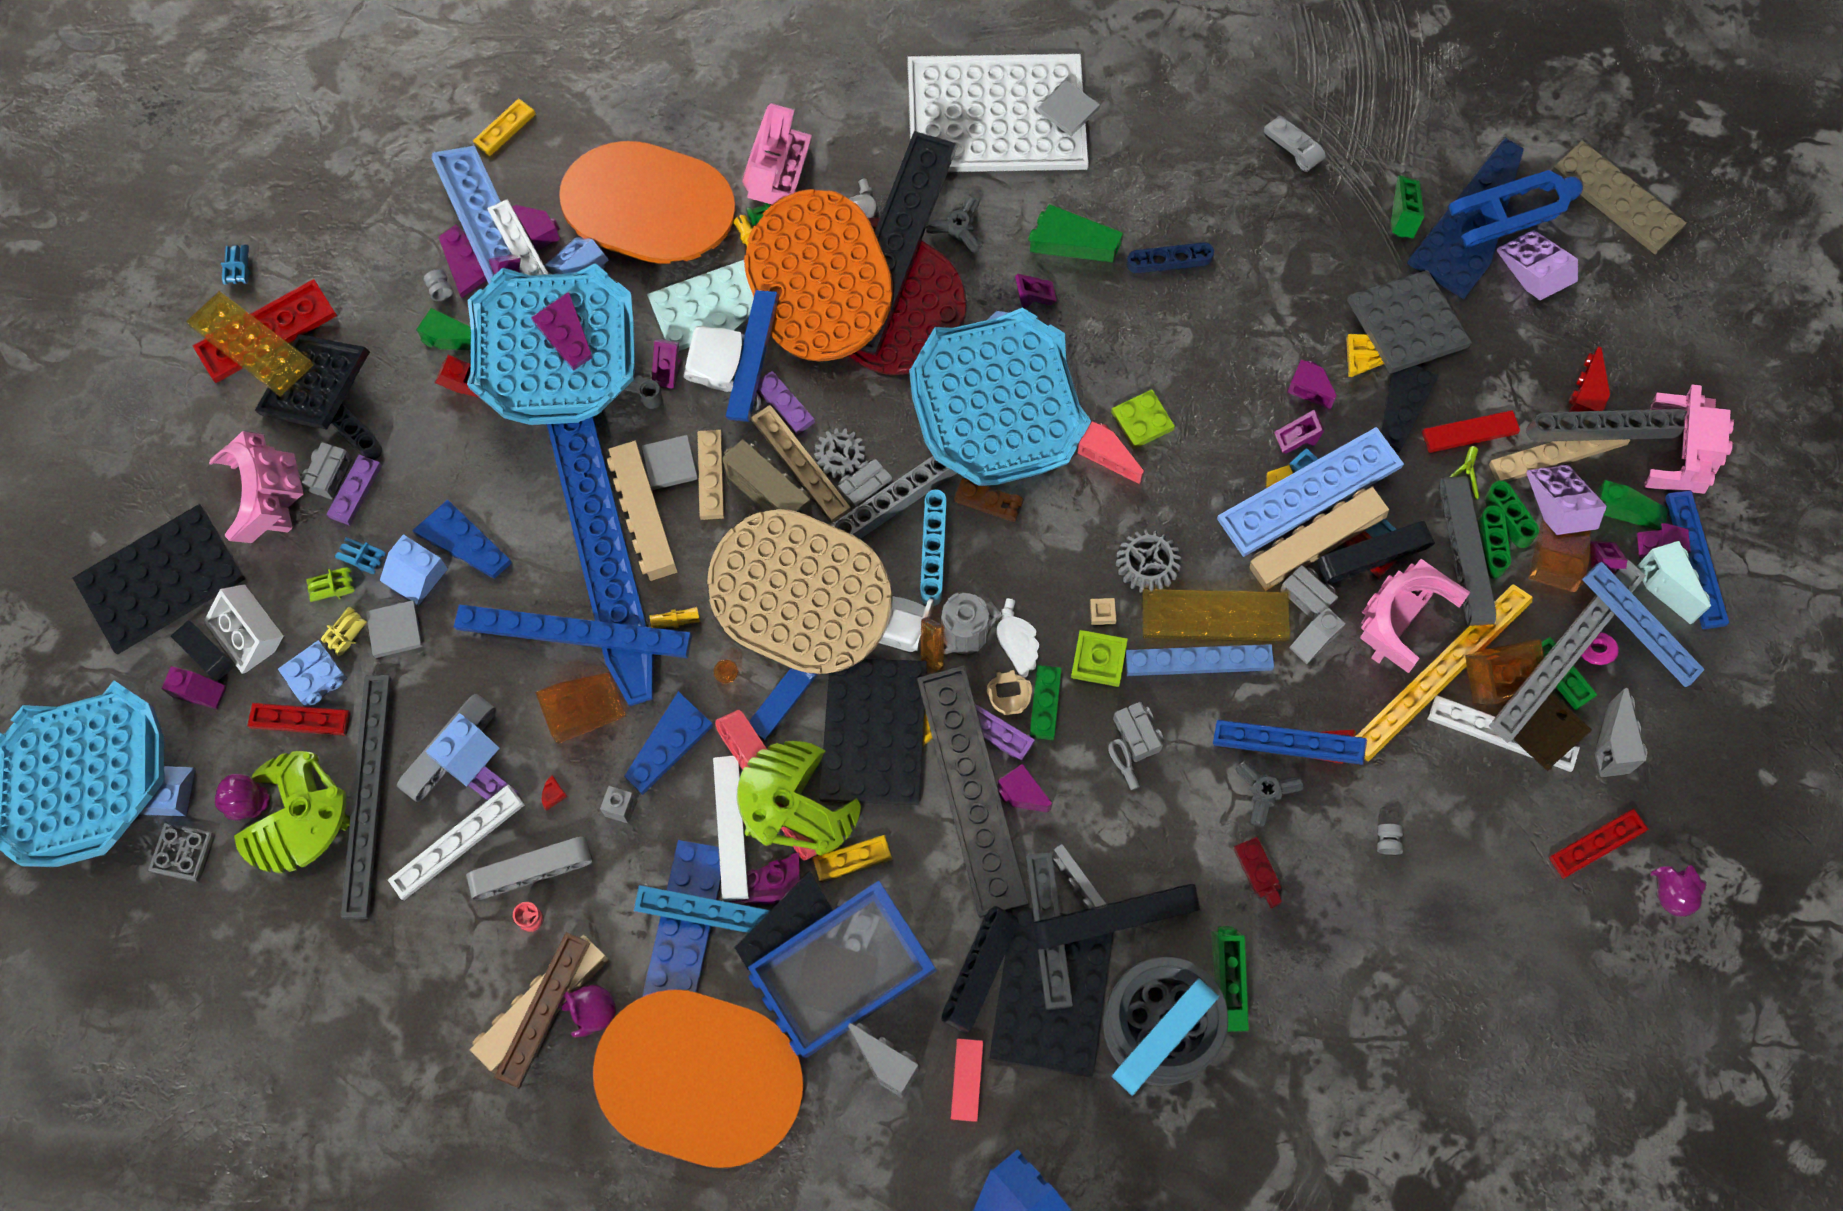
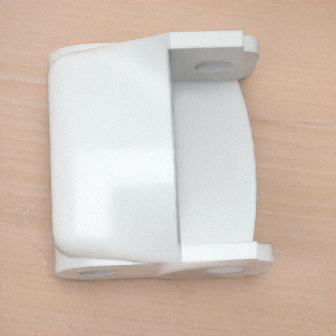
M696 326L685 365L684 378L712 389L725 392L732 391L734 382L731 380L738 367L741 346L743 345L745 335L741 334V332L724 328Z
M892 596L893 604L890 621L879 643L908 652L918 651L932 615L934 600L929 599L925 607L914 601Z

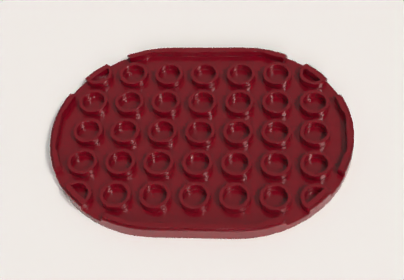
M868 218L875 231L880 218ZM921 240L877 356L858 350L848 355V357L863 367L881 374H909V370L934 327L954 328L963 326L967 306L966 294L962 280L952 263L939 251Z

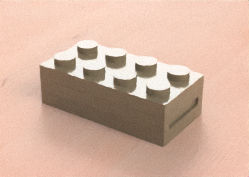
M742 439L736 446L730 447L724 452L725 456L722 459L727 478L764 511L776 509L792 510L813 518L811 497L808 492L803 488L798 489L788 474H781L777 470L775 463L769 458H763L760 455L759 449L754 444H748Z

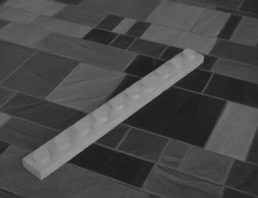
M1629 560L1626 569H1617L1614 573L1631 593L1646 576ZM1597 595L1489 724V727L1505 742L1508 743L1515 738L1615 615Z

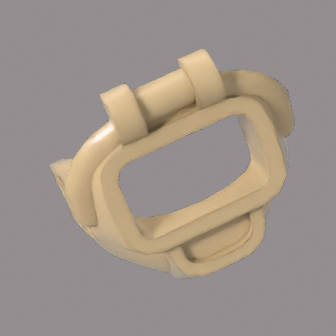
M1010 670L1007 673L996 672V678L992 679L987 685V694L992 706L998 712L1004 715L1019 714L1026 709L1030 702L1032 686L1029 680L1016 675L1014 670ZM1019 683L1020 695L1002 698L997 696V684Z

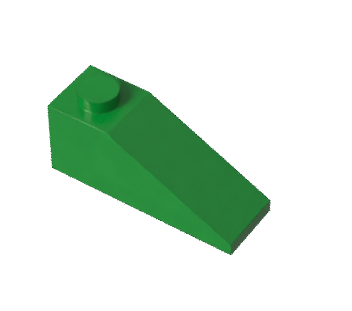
M1399 175L1391 216L1392 233L1399 237L1414 238L1424 218L1420 181Z
M432 308L416 329L421 337V342L428 347L435 346L441 350H471V327Z
M1605 480L1596 491V495L1606 505L1604 516L1655 530H1662L1661 524L1666 523L1668 508L1629 486Z

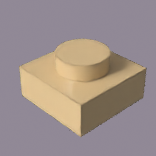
M1115 598L1090 599L1091 625L1116 624Z

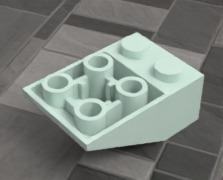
M1680 541L1652 549L1637 565V568L1646 575L1642 580L1646 589L1689 624L1694 623L1711 607L1709 595L1703 590L1699 582V575L1692 568L1688 553L1685 548H1682Z

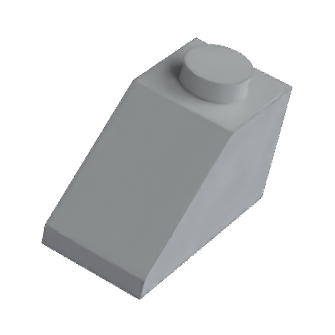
M1327 607L1307 626L1289 648L1303 662L1308 664L1341 633L1346 623Z

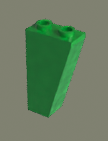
M1049 204L1045 212L1041 211L1037 220L1038 226L1036 229H1032L1028 241L1031 242L1030 251L1033 253L1113 262L1121 247L1123 232Z
M1219 926L1218 931H1211L1215 982L1223 994L1228 1010L1227 1032L1249 1031L1245 935L1238 932L1233 926Z

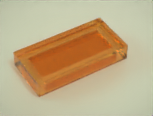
M926 617L921 619V661H927L929 667L938 671L943 668L944 626Z

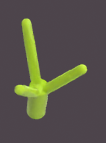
M1471 446L1469 447L1465 463L1449 477H1457L1466 469V474H1470L1474 498L1479 499L1473 467L1478 448Z

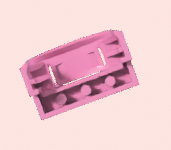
M775 104L767 106L742 179L748 191L747 198L773 205L785 196L796 192L812 135L791 129L794 110Z

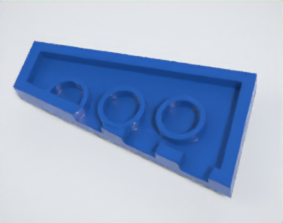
M446 500L412 530L418 537L424 538L434 546L444 549L452 556L460 558L493 579L512 564L511 560L449 500Z
M678 691L624 777L643 795L713 727L712 722Z

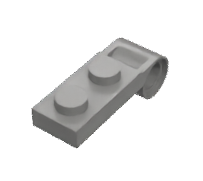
M1281 115L1264 126V133L1295 156L1297 165L1303 171H1309L1325 159L1323 148Z

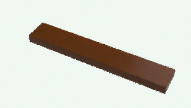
M565 932L494 1078L520 1089L564 999V995L568 991L590 946L589 941Z

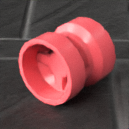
M522 902L513 911L515 923L524 931L533 932L538 930L543 923L542 912L533 903Z

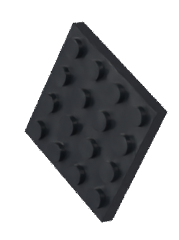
M298 334L255 411L262 416L327 430L370 351L363 346Z

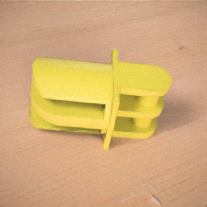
M348 607L333 626L327 625L329 629L322 636L321 641L328 643V648L334 649L335 654L341 656L351 644H356L353 639L367 621L355 612L352 607Z

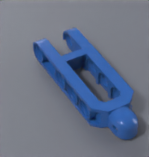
M1547 170L1460 198L1449 204L1448 208L1452 216L1462 212L1466 214L1481 209L1487 225L1473 229L1461 236L1465 248L1556 219L1562 212L1567 210L1571 201L1580 196L1583 184L1576 177L1563 179L1562 176ZM1536 188L1547 192L1556 189L1557 195L1560 198L1556 202L1507 218L1500 200L1506 201L1518 194L1525 195L1530 190Z

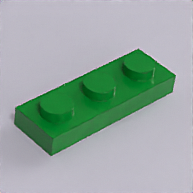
M1549 637L1532 648L1528 653L1539 665L1556 643ZM1574 665L1556 686L1575 711L1597 696L1596 692Z
M1037 665L1029 736L1031 738L1054 740L1061 668Z

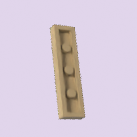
M721 430L698 431L700 519H723Z

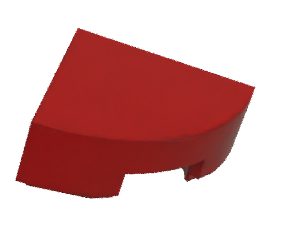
M553 775L547 779L542 791L541 801L546 811L567 797Z

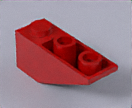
M1598 346L1593 354H1588L1583 366L1587 368L1585 372L1580 373L1576 384L1579 385L1578 391H1573L1568 403L1572 404L1569 412L1604 411L1610 391L1602 347Z
M448 354L441 365L435 383L457 393L479 397L467 385L471 364Z

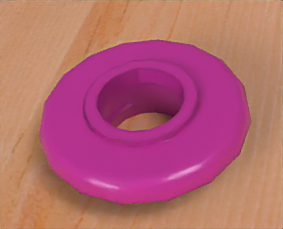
M1600 632L1581 656L1592 664L1605 665L1616 659L1619 647L1612 636ZM1599 646L1605 651L1598 653L1592 647Z

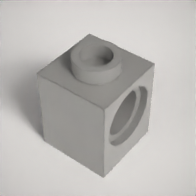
M608 786L600 810L605 817L629 823L637 800L631 792Z

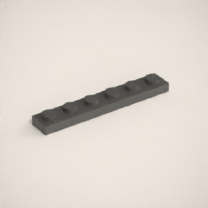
M1052 852L1026 855L1034 922L1059 916L1060 910ZM1064 944L1046 949H1038L1046 1010L1072 1007Z

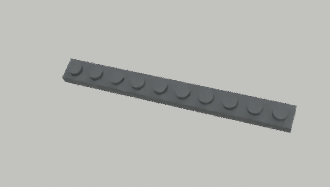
M366 675L364 677L341 918L369 919L392 679L389 675Z

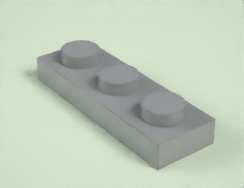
M1063 844L1055 848L1053 851L1054 858L1052 859L1054 865L1060 872L1064 870L1069 877L1067 882L1073 891L1081 893L1084 898L1082 902L1086 909L1106 904Z

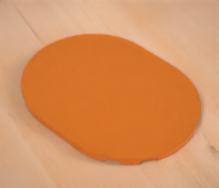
M614 142L586 152L569 167L560 186L562 213L567 223L576 230L579 236L583 239H593L600 247L653 263L671 264L670 261L684 260L686 262L701 257L702 253L711 248H716L725 239L735 217V201L732 189L718 170L702 160L644 142Z
M802 190L778 200L763 213L764 216L753 227L747 240L748 246L744 256L745 273L753 297L755 290L772 291L779 294L770 335L786 351L806 360L831 361L851 355L868 344L879 332L888 317L893 299L892 275L875 231L863 210L856 203L834 191Z
M665 990L648 994L620 1011L608 1025L600 1039L593 1066L594 1088L599 1105L608 1121L621 1135L646 1149L713 1168H731L753 1162L770 1152L780 1143L790 1130L798 1114L802 1099L803 1076L799 1058L791 1048L789 1038L773 1021L751 1009L685 990Z

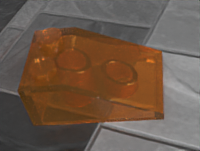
M1542 517L1528 579L1576 592L1584 583L1582 579L1586 576L1588 568L1591 530L1556 535Z
M1541 639L1484 649L1465 655L1473 703L1497 704L1510 700L1544 659Z
M610 673L557 683L535 692L551 736L557 744L626 717Z

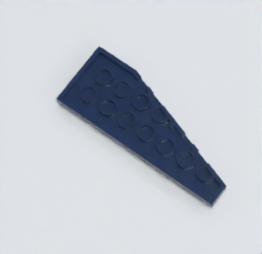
M1505 137L1456 200L1515 181L1524 148ZM1509 199L1506 201L1500 200L1505 213ZM1448 209L1409 258L1407 264L1419 272L1428 270L1435 282L1465 299L1488 270L1498 238L1465 248L1461 236L1473 229L1487 225L1481 209L1466 214L1462 212L1454 216L1451 215Z

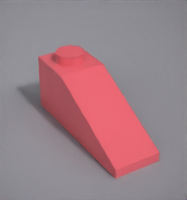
M1092 421L1079 442L1078 454L1140 484L1144 470L1113 431L1104 424H1097Z

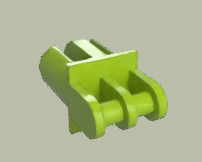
M348 567L333 571L328 569L329 573L306 579L308 592L310 593V602L334 596L341 599V596L353 593L355 591L354 587L351 586L353 579L349 576L351 569Z

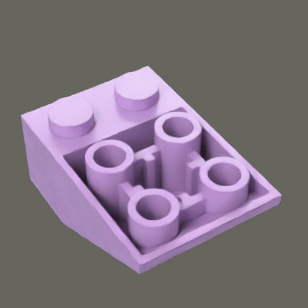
M1535 230L1497 248L1498 254L1524 289L1539 300L1578 281V259Z
M1569 465L1527 470V476L1543 519L1556 535L1599 528L1606 505Z

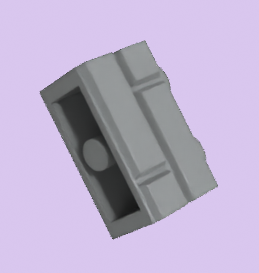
M322 442L319 448L313 451L311 456L312 462L309 468L303 471L301 484L310 493L333 499L352 458L345 449L333 447Z
M873 459L871 462H863L858 467V471L852 476H844L839 482L838 491L853 510L892 484L893 480L876 459Z
M1303 565L1284 581L1280 589L1286 597L1312 620L1327 607L1331 609L1338 599L1336 590L1331 585L1323 584L1313 569L1306 568Z
M1138 702L1114 713L1113 720L1123 740L1126 742L1134 762L1161 751L1164 737L1159 729L1155 730L1151 722L1154 719L1149 707L1144 708L1142 702Z

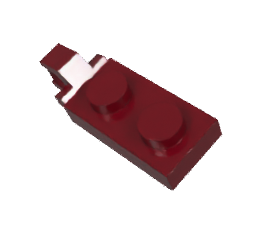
M1258 837L1234 846V852L1254 893L1258 894L1259 898L1265 896L1270 909L1280 905L1282 902L1278 894V890H1281L1280 882Z

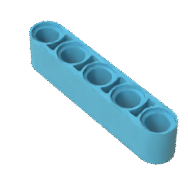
M931 490L925 497L920 585L922 602L927 605L928 600L933 599L934 606L941 602L943 591L946 496L940 490ZM935 501L941 503V505L937 507H934L930 504ZM938 523L940 527L934 529L929 527V525ZM937 545L939 549L932 551L928 547ZM929 567H936L938 571L930 573L927 569ZM929 589L937 591L935 595H928L925 592Z
M1198 978L1111 1077L1133 1095L1220 996Z

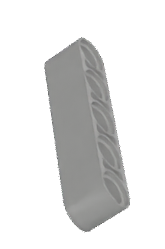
M478 694L472 695L399 779L397 787L414 801L419 802L423 800L447 772L427 755L426 750L459 713L462 714L481 731L494 717L496 708Z
M576 837L467 873L466 877L472 900H482L585 867L592 863L586 837Z

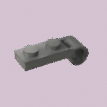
M636 372L634 380L624 389L640 394L643 405L649 409L659 407L663 401L658 383L654 380L643 378ZM648 393H655L653 396H646Z

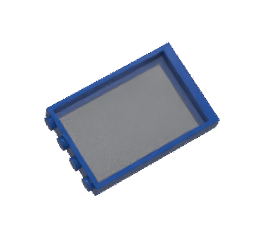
M877 881L749 966L748 968L752 974L748 977L756 989L760 987L765 994L762 1000L769 1011L774 1009L779 1018L775 1021L783 1033L788 1032L792 1041L789 1044L797 1056L801 1054L802 1057L807 1058L848 1031L850 1023L857 1025L936 972L937 969L880 881Z

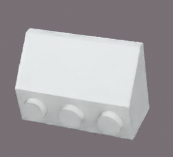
M245 584L220 589L204 620V623L242 674L247 673L272 655L284 637Z

